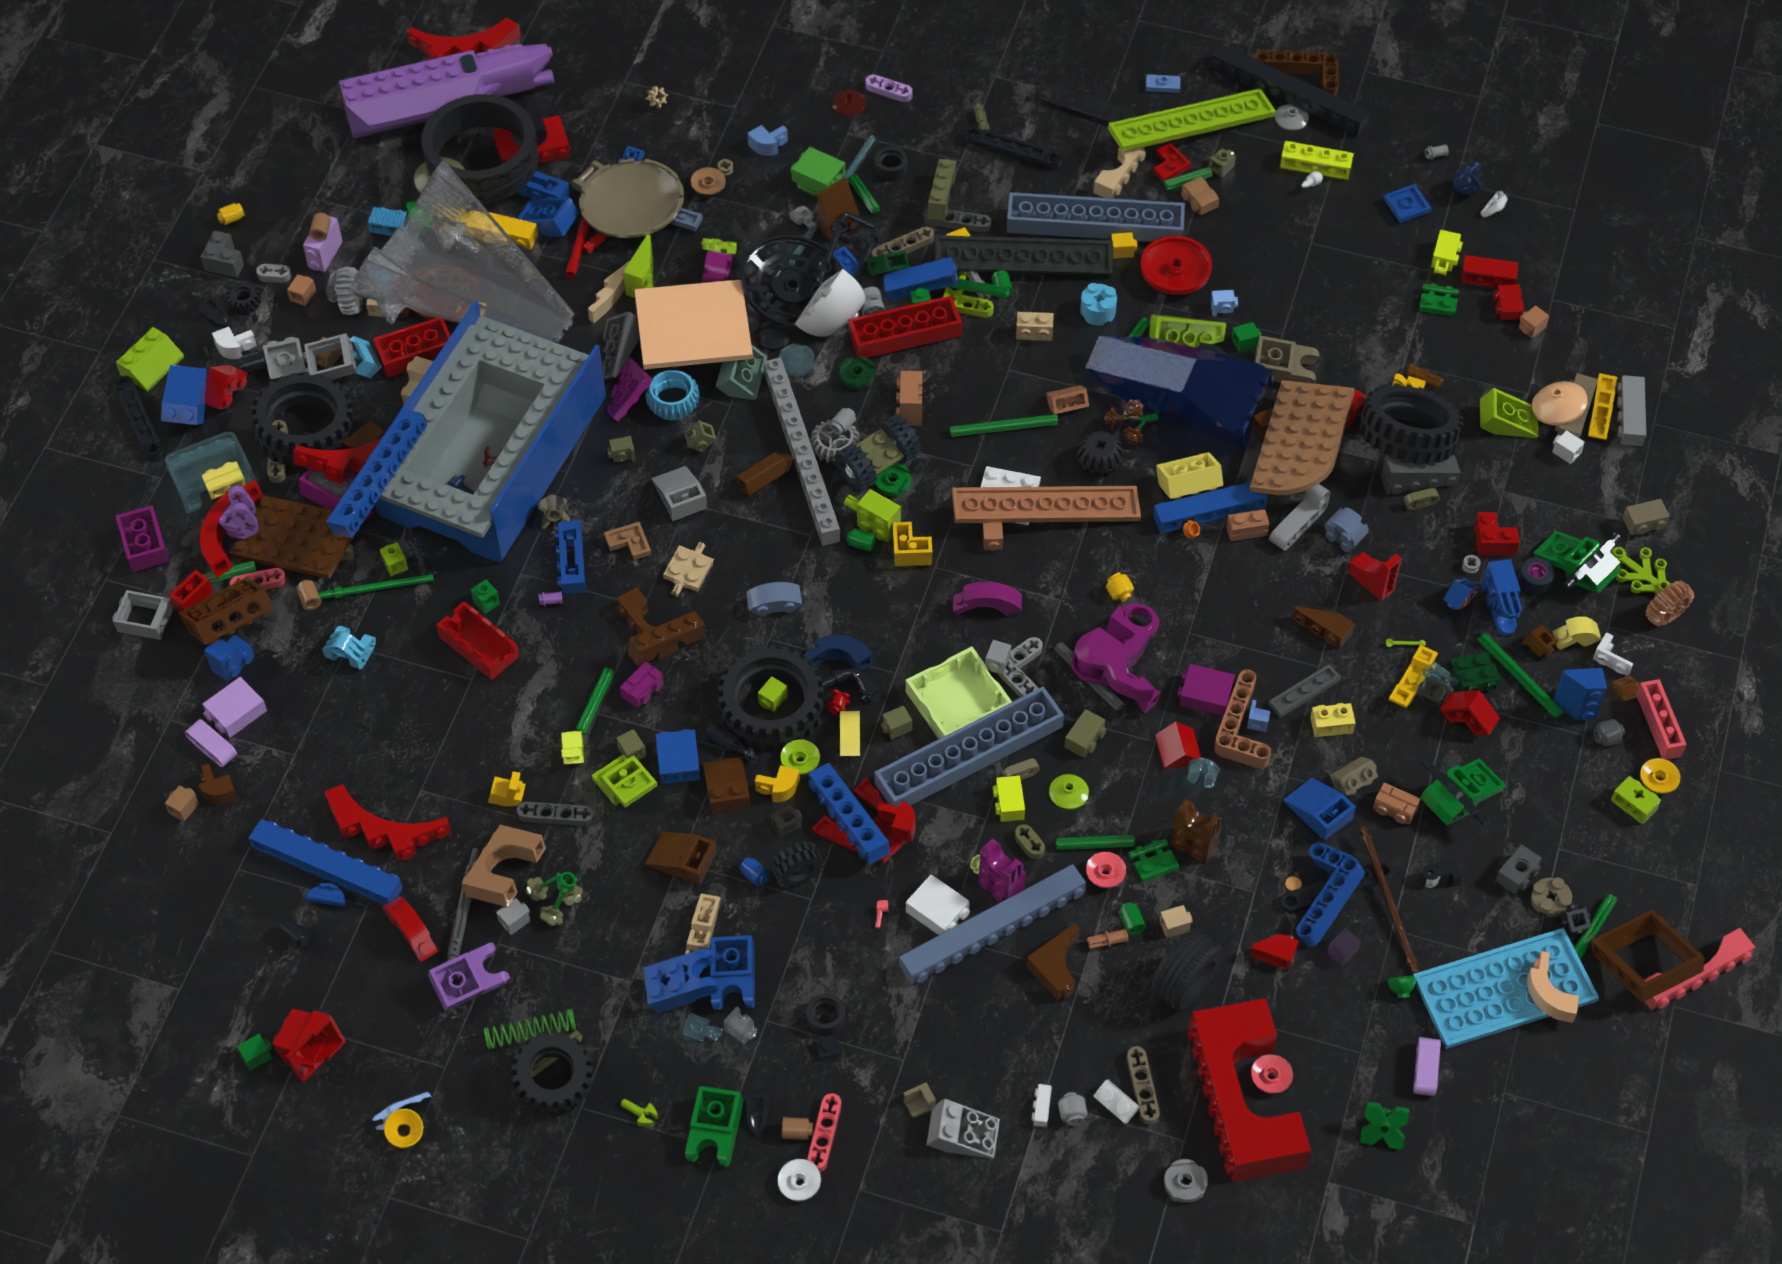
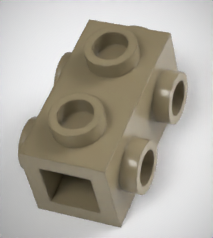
M1360 757L1334 772L1330 777L1336 791L1350 796L1356 793L1357 789L1370 785L1372 780L1378 778L1377 767L1371 759Z

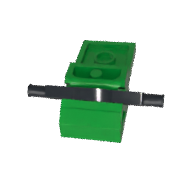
M1555 531L1533 552L1535 558H1542L1551 565L1565 570L1567 581L1562 584L1565 590H1569L1575 584L1599 593L1621 572L1620 562L1609 552L1621 538L1617 533H1614L1609 540L1601 545L1597 540L1589 537L1580 540Z
M1428 758L1421 762L1436 780L1425 789L1420 798L1447 826L1469 814L1482 826L1489 822L1476 806L1478 803L1502 792L1507 785L1480 758L1462 767L1457 765L1449 769L1446 775L1434 766Z

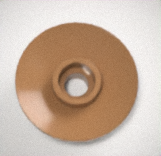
M710 167L699 169L691 177L692 188L702 195L716 194L724 188L726 183L724 174L720 170Z

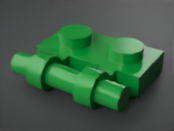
M1433 283L1430 285L1423 284L1422 291L1429 292V294L1422 293L1419 311L1455 317L1457 298H1451V295L1458 296L1459 289H1453L1452 286L1440 287ZM1435 293L1445 294V297H1444V296L1434 295V294H1435Z
M1166 839L1151 841L1149 845L1143 847L1140 845L1135 847V850L1128 852L1130 859L1137 857L1139 859L1138 862L1134 863V868L1142 883L1179 870V864L1172 851L1163 852L1162 848L1168 846ZM1154 851L1156 855L1149 858L1146 857L1145 854Z

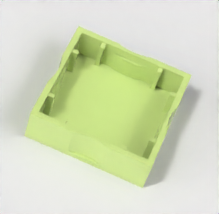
M973 647L948 658L940 665L928 668L906 679L907 695L938 739L1012 702L1000 684L990 675L987 666Z

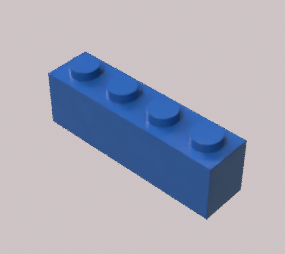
M952 257L883 274L885 292L890 301L910 297L911 292L916 291L918 288L928 289L930 292L958 284L957 268Z

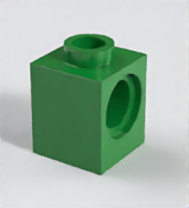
M487 580L471 589L473 603L484 614L500 604L497 590Z

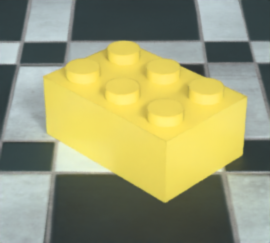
M1209 452L1156 465L1159 486L1170 499H1178L1187 494H1198L1204 490H1215L1223 486L1221 465Z

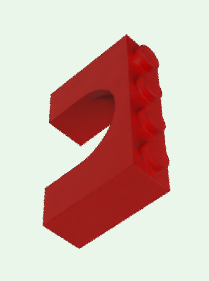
M560 116L543 119L546 140L538 146V164L571 157L569 143ZM504 129L492 130L501 164L515 156L521 146L514 142L511 132Z

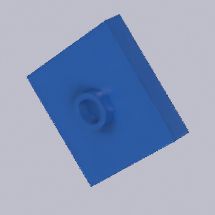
M1415 184L1385 194L1383 198L1400 223L1431 213L1432 210Z

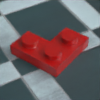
M1170 142L1156 150V155L1163 163L1154 167L1153 173L1163 183L1165 180L1174 178L1191 168V162Z

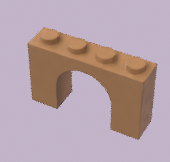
M500 825L496 832L492 834L488 844L483 848L477 861L473 863L467 876L463 878L462 886L466 896L509 907L518 893L514 880L491 873V870L497 863L508 858H519L537 863L546 849L542 835Z

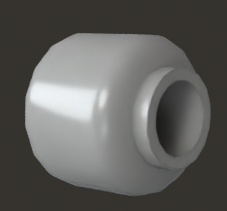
M1075 1092L1066 1093L1058 1102L1060 1117L1063 1122L1070 1126L1079 1125L1084 1122V1119L1087 1117V1107L1085 1099L1081 1095H1076Z

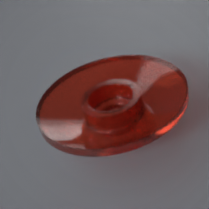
M843 90L834 96L832 105L834 110L841 115L855 116L865 109L866 98L856 90Z

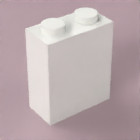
M930 875L906 901V912L936 934L941 935L956 927L961 919L964 920L970 912L969 900L933 875Z

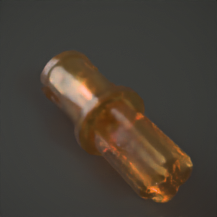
M1412 363L1406 372L1407 375L1424 380L1437 387H1440L1443 382L1441 377L1428 372L1429 369L1425 370Z

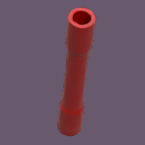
M584 218L580 220L572 255L565 272L568 278H575L580 255L590 227Z

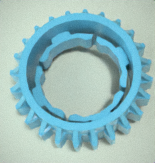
M667 370L653 377L650 387L645 392L649 409L666 420H679L692 413V410L696 408V404L699 403V390L695 380L678 370ZM668 388H680L685 390L687 396L678 402L670 403L661 401L658 394Z

